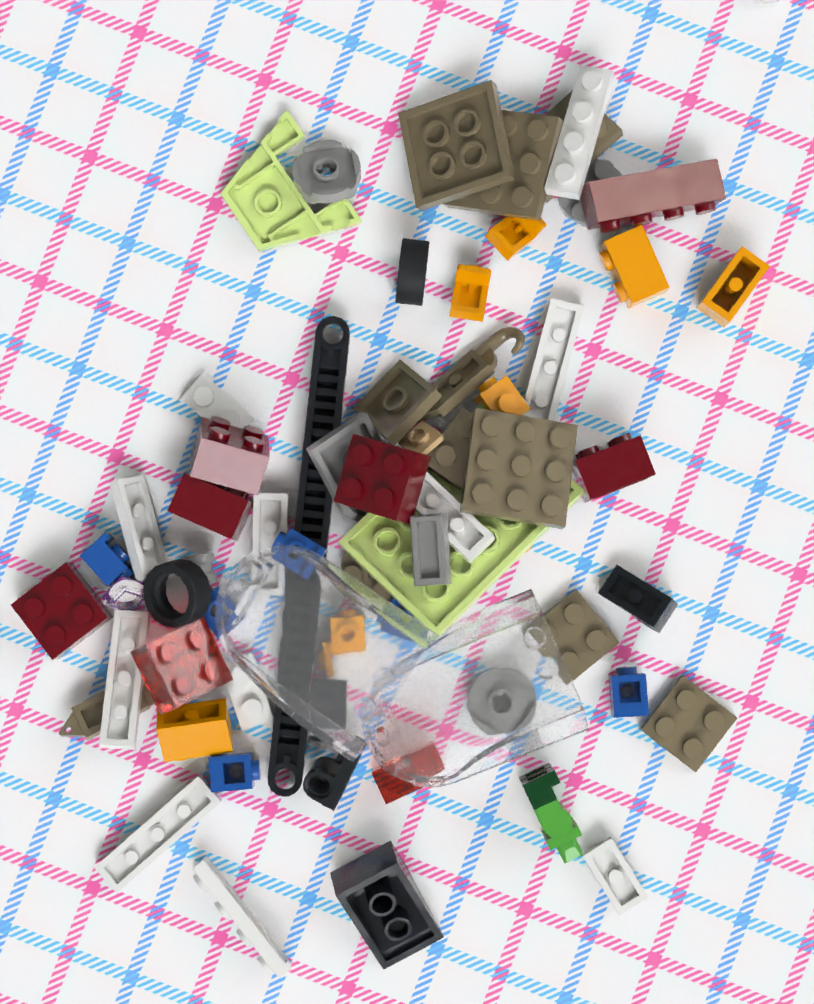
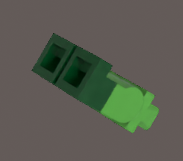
M545 764L518 777L543 828L541 832L550 850L557 848L564 864L584 855L576 839L582 836V833L565 806L558 801L552 789L560 781L551 764Z

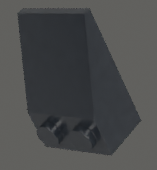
M391 840L330 872L335 896L383 970L444 938L408 867Z

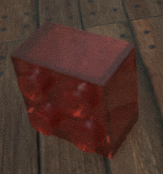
M204 617L130 652L160 715L234 680Z

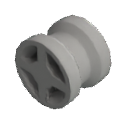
M214 553L180 557V559L190 560L200 566L208 577L209 582L217 581V574L212 569V563L215 561Z

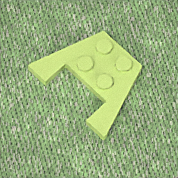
M288 110L281 115L271 132L266 134L249 160L245 161L220 193L259 252L362 223L361 218L348 199L331 203L315 214L303 199L301 193L296 189L293 181L277 159L278 156L305 139V135Z

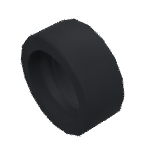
M402 239L395 297L396 303L423 305L429 241Z
M177 559L157 565L147 574L143 585V598L148 612L155 621L165 627L177 628L199 621L207 613L211 603V587L208 577L200 566L190 560ZM172 573L181 578L188 591V606L184 613H180L173 608L166 594V582Z

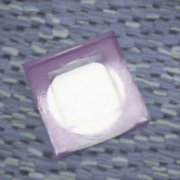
M121 576L102 596L104 606L121 611H136L144 603V583Z

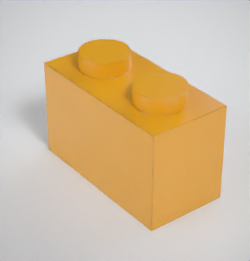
M642 225L603 242L601 246L603 251L599 253L600 260L607 272L612 271L616 283L613 284L615 294L620 303L626 302L628 309L666 293L670 288Z
M741 246L696 308L724 328L734 318L770 266Z
M226 698L157 708L156 730L164 762L184 761L189 758L209 755L217 756L233 752V729Z

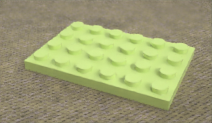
M480 403V404L476 407V408L485 409L484 406L482 405V403ZM427 469V472L461 503L462 492ZM572 478L568 509L584 495V489ZM368 512L338 543L421 625L438 639L550 527L473 515L494 535L495 540L471 563L467 562L449 544L451 584L414 586L410 523L395 521Z

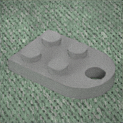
M365 412L358 413L306 448L333 500L352 435L357 434L381 441L368 414ZM335 502L344 516L356 522H359L368 513Z

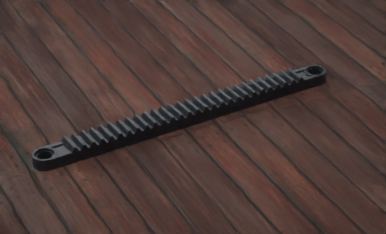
M336 316L322 319L317 325L315 332L294 530L327 550L333 498L306 448L341 425L350 329L342 318ZM329 325L339 326L343 331L342 339L337 343H328L323 337L326 327ZM294 545L291 556L294 559L300 558L303 554V549L299 545ZM328 551L310 580L290 569L267 777L271 791L282 797L295 794L303 781L312 702V683L315 674ZM288 769L293 772L295 783L292 787L284 789L277 785L275 777L279 770Z

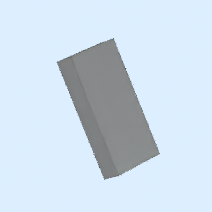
M447 513L410 516L414 586L451 584Z

